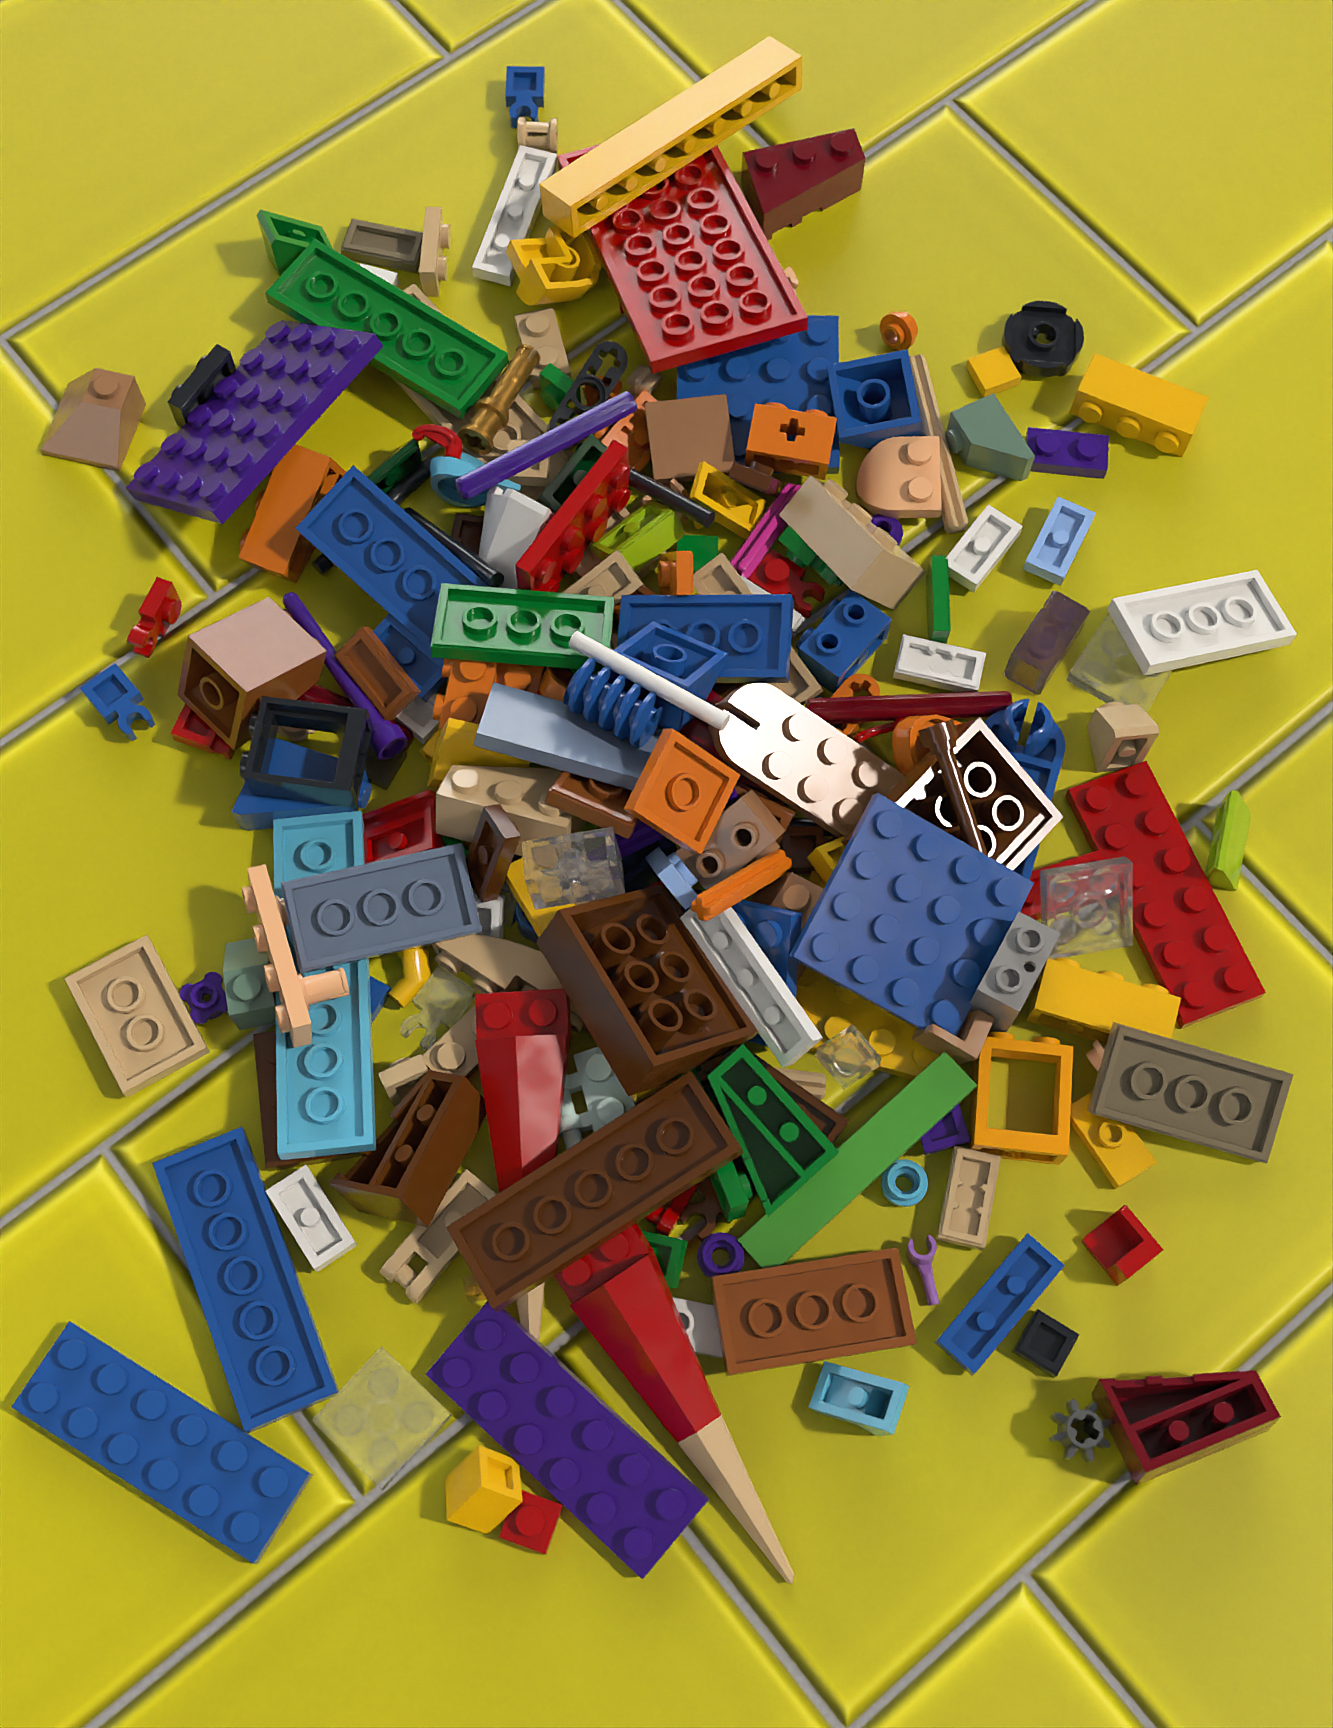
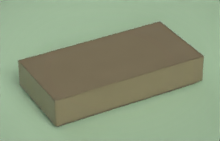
M351 219L341 247V253L350 260L418 273L423 233Z

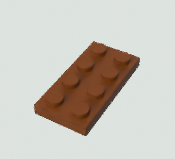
M898 1247L712 1276L709 1279L726 1376L917 1344Z

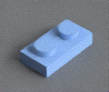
M1057 497L1025 561L1023 570L1061 586L1093 522L1096 512Z
M658 846L645 859L686 910L691 906L692 901L696 900L697 894L691 886L698 882V880L675 852L666 856Z

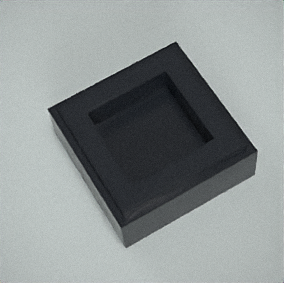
M1036 1309L1013 1348L1012 1353L1055 1378L1059 1374L1080 1334Z

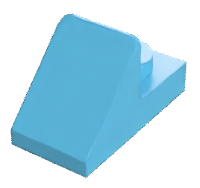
M824 1361L808 1408L819 1414L858 1425L876 1436L894 1435L909 1386L905 1383Z

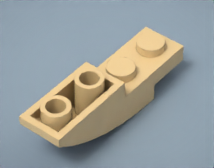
M477 934L432 944L435 955H437L435 961L454 975L461 971L474 979L472 985L482 994L517 991L518 988L522 989L521 991L563 988L543 953L528 946L505 939ZM569 998L571 1030L579 1033L583 1029L590 1033Z

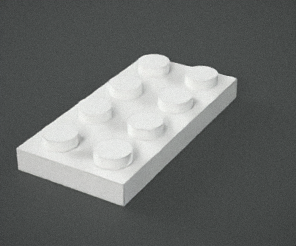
M1258 570L1113 598L1107 608L1144 676L1287 646L1291 644L1297 635Z

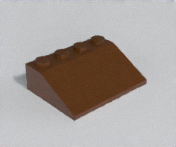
M978 717L955 725L958 737L954 738L957 747H954L953 751L988 856L1014 871L1063 818V815L983 720ZM928 752L885 797L964 842L936 755H930V752ZM855 828L841 841L845 847Z
M665 884L560 909L536 941L628 1096L664 1085L748 1041L758 1033L754 1024L680 919L683 912Z

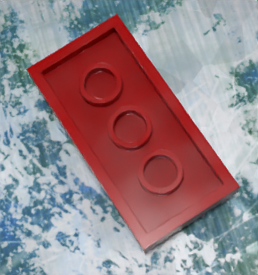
M613 440L515 564L518 589L557 592L559 582L567 572L571 574L578 568L583 558V551L590 542L596 543L602 537L611 515L615 511L619 513L624 509L631 495L629 490L631 468L628 467V447Z

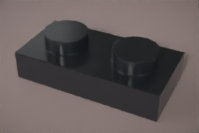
M216 344L208 355L203 356L198 361L195 370L185 382L173 390L168 400V405L178 426L183 427L184 424H187L189 413L197 406L204 404L214 393L216 384L236 370L229 350Z

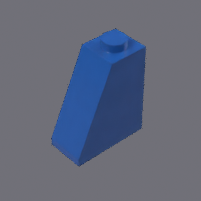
M276 738L268 774L334 782L339 758ZM364 770L357 808L252 795L245 782L233 807L232 814L242 829L248 831L272 829L273 819L358 811L359 808L364 809L369 802L372 785Z

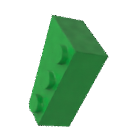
M741 1044L707 1075V1078L729 1129L744 1152L741 1157L763 1208L769 1217L832 1160L839 1151L745 1045Z

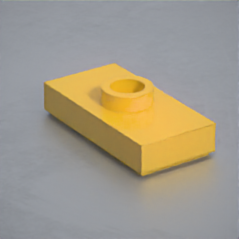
M1092 1092L1071 1104L1070 1124L1116 1190L1154 1166L1157 1162L1130 1124L1095 1115L1087 1111Z

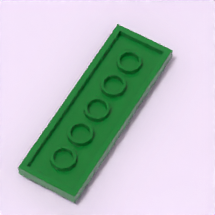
M316 239L306 247L265 292L269 304L301 323L375 333L383 347L368 364L459 419L465 416L509 364L508 353Z

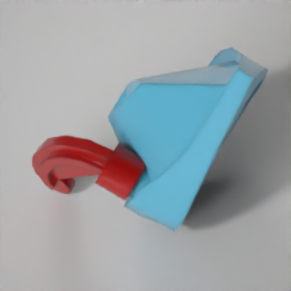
M425 424L414 429L412 437L415 441H421L426 437L445 448L444 456L432 458L429 469L431 474L430 483L438 497L446 503L463 508L486 505L489 489L466 500L461 497L456 488L455 481L457 478L484 465L479 459L462 452V441L458 435L447 427L434 424ZM507 479L495 485L503 490L502 494L505 493L507 488L514 489L517 492L521 488V485Z

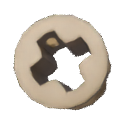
M519 117L517 129L518 149L522 145L539 150H549L551 153L557 154L558 119L551 118L550 122L526 121L525 117ZM531 135H542V136H545V137L531 136Z

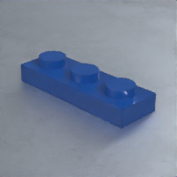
M1027 1233L935 1341V1344L971 1376L974 1375L1065 1265Z

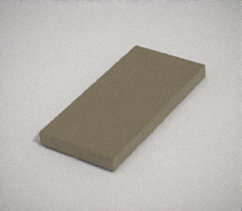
M1113 1022L1087 1111L1095 1115L1268 1163L1293 1074Z

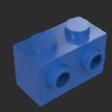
M850 590L841 601L837 598L833 600L822 616L823 621L815 630L811 627L808 628L796 644L798 656L816 681L832 694L836 692L848 677L856 674L887 639L892 618L853 590Z

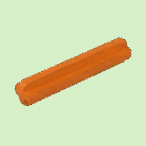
M777 849L697 895L696 900L691 903V910L697 913L699 920L709 921L785 875L787 870L792 867V860L786 857L784 850Z

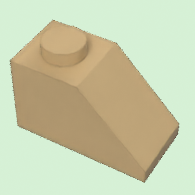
M1109 702L1095 709L1087 725L1096 773L1119 771L1143 762L1159 735L1158 725L1139 704L1124 705L1122 702Z

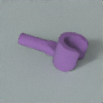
M927 1235L926 1245L929 1254H917L913 1248L911 1238L908 1243L906 1256L909 1263L919 1270L927 1303L930 1306L939 1304L931 1264L937 1246L934 1238Z

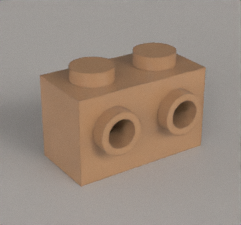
M751 789L721 814L702 855L691 854L682 847L675 853L705 890L743 869L742 867L753 858L758 860L768 853L779 849L780 846L775 840L786 830Z

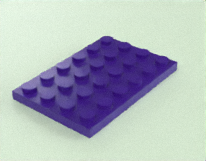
M285 320L276 322L268 328L264 340L255 349L248 351L242 356L237 369L230 376L223 378L216 384L214 393L210 398L189 413L187 424H184L177 433L167 437L161 444V450L156 456L136 470L134 479L125 489L135 500L223 524L382 349V343L375 333Z

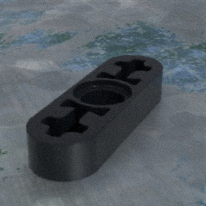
M605 341L595 347L550 419L546 432L558 426L556 423H565L572 412L581 415L606 402L627 368V353L621 345L613 341ZM608 354H611L615 357L613 361L615 367L611 366L603 379L600 380L595 376L603 362L600 357L605 358ZM583 385L593 387L598 394L597 404L593 406L582 405L576 397L577 388ZM579 441V442H577V443H575V444H573V445H571V446H569V447H567V448H565V449H563V450H571V449L575 448L576 446H578V444H579L581 441Z

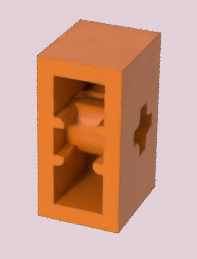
M768 402L764 405L755 403L744 466H749L751 460L777 472L805 477L811 475L816 479L825 480L837 418L830 417L820 410L812 409L802 412L790 410L785 405L776 402ZM787 436H796L795 441H788Z

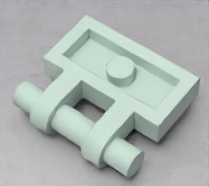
M599 1047L573 1055L578 1072L566 1075L559 1137H563L566 1150L583 1140L581 1133L592 1129L595 1132L637 1105L632 1096L626 1094ZM583 1090L588 1112L576 1114L571 1094Z

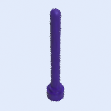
M293 592L286 593L282 599L283 605L292 618L327 650L324 664L354 708L368 710L373 725L370 746L380 760H386L399 754L408 744V738L397 724H392L389 720L384 721L380 713L336 659L334 654L337 651L298 595Z

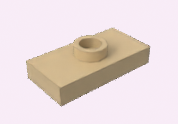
M959 1146L953 1148L936 1240L981 1251L985 1248L1001 1156Z

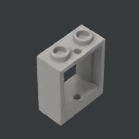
M1021 912L1017 913L970 1001L972 1007L969 1013L981 1010L995 1018L989 1033H1007L1024 1005L1061 934Z

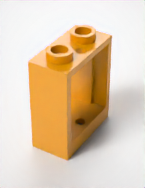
M1006 1032L988 1033L978 1058L973 1060L972 1080L977 1084V1087L971 1092L970 1143L968 1144V1149L1001 1156L1003 1159L1060 1165L1069 1156L1073 1046L1060 1045V1040L1052 1037H1036L1032 1041L1014 1040V1035ZM991 1056L1056 1064L1052 1135L987 1128Z

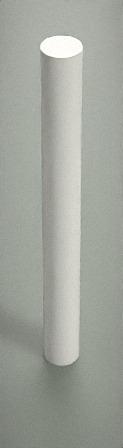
M576 631L569 641V647L595 659L599 664L609 667L612 671L625 676L634 683H638L646 690L654 692L657 696L721 731L729 723L731 715L581 632Z

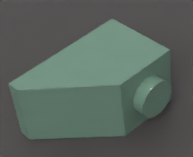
M994 393L951 412L945 436L949 449L955 454L958 453L965 466L1018 481L1028 478L1035 455Z
M254 938L226 943L223 979L228 1014L239 1030L276 1023L275 992H269L263 966L269 965L270 962L267 951L258 953Z

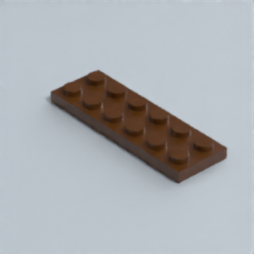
M689 1071L446 1228L490 1306L498 1313L744 1154V1152L692 1071Z

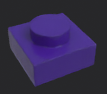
M959 1104L920 1139L924 1155L970 1143Z

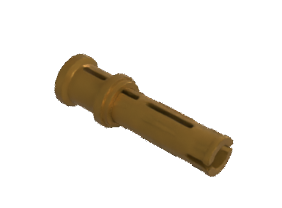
M520 344L517 347L514 356L489 396L478 400L474 406L475 414L469 424L463 425L459 430L458 437L461 439L462 444L471 452L479 455L489 454L494 446L493 438L498 430L504 429L508 424V410L535 366L541 360L538 351H535L530 359L527 358L533 350L532 346Z

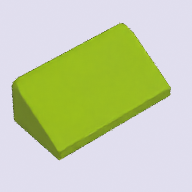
M649 500L604 534L596 543L591 544L589 548L601 562L616 550H619L637 573L684 536V529L675 510L657 501Z
M1235 790L1228 792L1217 808L1205 872L1211 886L1228 891H1236L1238 888L1251 818L1247 805L1240 793Z

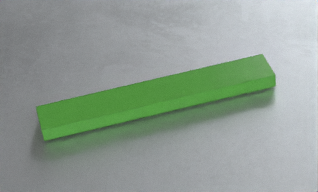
M944 1051L837 1149L839 1153L769 1217L765 1214L738 1239L739 1243L762 1269L782 1266L977 1087V1084Z

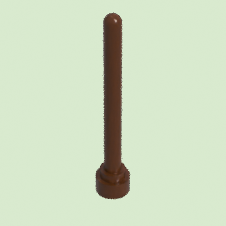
M953 719L919 730L918 733L923 748L928 747L930 755H936L964 843L988 856L953 748L957 747L954 738L958 737Z

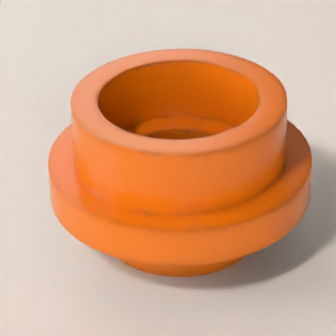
M890 312L880 322V333L883 341L891 349L901 351L910 348L914 344L918 334V326L914 318L907 312Z

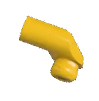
M425 946L397 952L398 957L402 958L404 976L387 994L403 1009L431 979L430 955Z

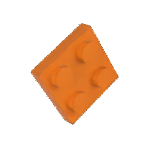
M663 729L624 810L691 854L702 855L740 774L675 729Z

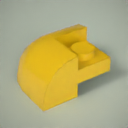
M549 226L545 238L510 240L505 251L521 281L516 294L522 302L530 306L566 303L584 297L598 282L599 273L603 266L587 230L573 238L558 226Z

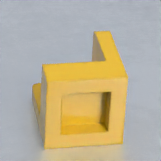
M478 1445L446 1477L447 1520L485 1534L490 1533L522 1502L519 1462L514 1458Z

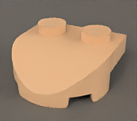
M939 436L891 437L875 445L864 458L857 475L856 495L860 506H865L874 515L881 514L897 520L899 518H940L942 505Z

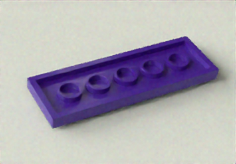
M488 1301L426 1373L440 1389L641 1579L648 1574L709 1500L704 1493L505 1309L497 1313L492 1309Z

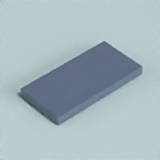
M493 682L476 733L474 745L633 790L663 730L656 729L649 741L642 748L636 749L630 744L629 738L625 740L618 739L614 734V729L612 731H604L599 727V721L594 723L588 722L584 718V712L574 714L569 710V705L563 704L562 701Z
M462 843L280 882L301 974L482 933Z

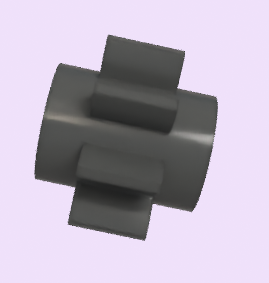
M1075 1399L1067 1401L1066 1409L1069 1415L1065 1416L1061 1413H1054L1050 1416L1051 1420L1058 1424L1057 1433L1049 1437V1441H1060L1066 1448L1063 1452L1065 1460L1071 1459L1076 1452L1081 1451L1082 1458L1086 1463L1094 1461L1092 1447L1096 1446L1106 1449L1111 1445L1108 1440L1103 1438L1104 1428L1110 1426L1112 1422L1106 1419L1101 1421L1095 1414L1097 1410L1096 1402L1090 1403L1084 1410H1079ZM1084 1421L1083 1431L1090 1436L1089 1438L1077 1441L1075 1440L1077 1431L1071 1427V1424Z

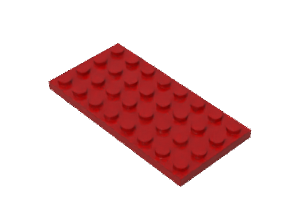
M599 145L558 155L559 170ZM717 145L587 230L652 374L808 330V316Z

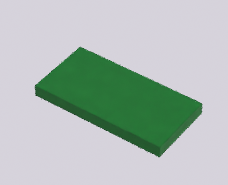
M441 583L430 646L431 657L580 669L589 657L569 647V641L572 635L579 631L610 648L614 597ZM596 662L594 670L601 671L605 666Z

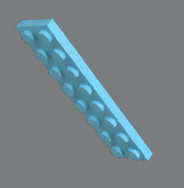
M352 811L273 819L274 895H278L280 899L284 898L280 882L365 864L362 812ZM289 925L286 926L285 934L296 972L301 974ZM369 959L301 974L303 978L343 968L349 986V996L309 1005L308 1013L312 1027V1044L294 1048L290 1033L281 1034L276 1018L277 1154L281 1160L376 1150ZM278 991L275 992L276 1006L281 1005Z

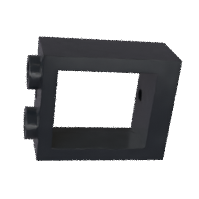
M262 696L259 711H253L250 717L249 734L252 737L249 752L244 751L241 757V778H244L252 795L357 808L373 731L368 710ZM278 726L344 734L334 782L268 774Z

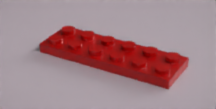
M1147 761L1068 789L1065 797L1092 852L1101 850L1118 885V890L1114 896L1158 985L1166 988L1170 995L1181 997L1176 1018L1180 1029L1261 998L1266 992Z

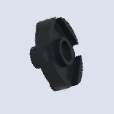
M1050 301L1029 302L1022 306L1021 311L1014 315L1012 313L1007 319L1002 335V346L1005 347L1019 373H1026L1037 377L1064 376L1068 374L1071 366L1078 359L1084 342L1083 327L1077 318L1074 322L1066 314L1067 309L1062 305ZM1038 334H1045L1046 340L1053 342L1041 344L1035 339H1037Z

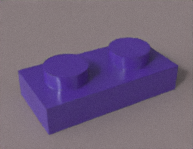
M1028 427L1025 442L1035 455L1031 472L1105 478L1108 470L1109 435Z

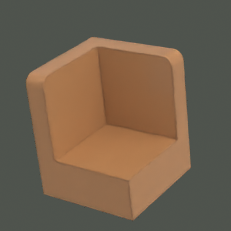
M976 1010L967 1015L957 1037L941 1027L931 1024L926 1026L925 1030L916 1028L912 1040L938 1055L945 1051L958 1065L978 1058L995 1018L981 1010Z

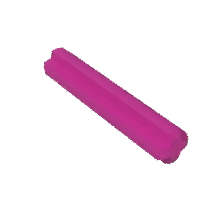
M785 484L730 560V563L740 576L746 579L750 577L787 525L779 514L800 489L801 486L799 484Z

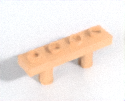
M266 864L247 868L249 886L241 888L247 914L256 912L259 925L252 926L257 951L258 953L267 951L270 964L263 966L268 990L270 993L278 991L281 1005L275 1006L281 1034L290 1033L294 1048L312 1044V1027L308 1013L309 1005L349 996V986L343 968L303 978L301 974H297L285 934L286 926L290 924L284 898L280 899L278 895H274Z

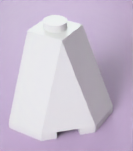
M493 486L487 493L479 557L504 575V582L499 588L518 589L515 564L554 514L549 508L514 489L507 488L505 493L502 494L503 490L501 488Z

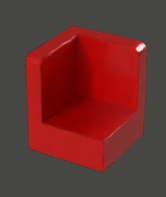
M1126 1205L1122 1206L1082 1239V1244L1117 1286L1129 1279L1164 1250Z

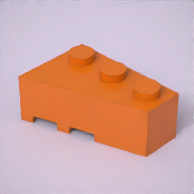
M295 444L270 471L271 477L267 487L259 493L256 499V514L251 527L247 528L241 536L239 550L241 552L238 558L254 568L297 584L316 548L295 528L344 476L346 471L331 457Z

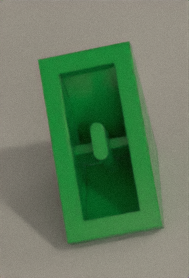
M260 210L257 214L267 253L279 277L314 239L333 249L322 226L265 210Z

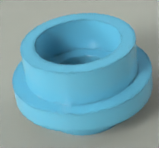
M906 1159L897 1160L881 1176L882 1192L886 1199L894 1205L900 1207L913 1206L920 1202L927 1192V1175L923 1168L914 1161ZM901 1176L907 1177L912 1183V1189L907 1192L900 1191L896 1187L895 1180Z

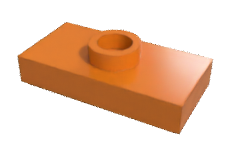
M674 551L660 554L657 569L660 595H692L693 553L691 551Z

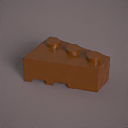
M432 1070L427 1071L389 1114L394 1120L376 1139V1150L363 1151L364 1154L345 1176L338 1172L329 1182L358 1212L429 1227L487 1113L484 1097L465 1076Z

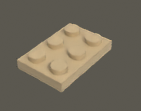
M148 935L64 978L122 1093L127 1098L210 1053Z

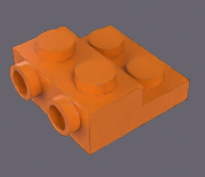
M444 658L442 677L449 678L446 694H437L433 720L440 721L438 726L440 731L448 718L480 724L493 682L536 694L539 690L540 679L543 676L545 666Z

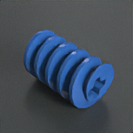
M589 658L571 678L564 694L563 704H568L569 710L574 714L584 712V718L590 723L599 721V727L606 732L614 729V734L618 739L625 740L629 738L630 744L634 748H642L652 737L663 717L664 707L654 708L657 695L651 692L643 701L640 700L641 685L638 683L634 684L628 692H625V676H618L611 684L608 682L611 669L605 666L595 675L593 673L596 661L593 658Z

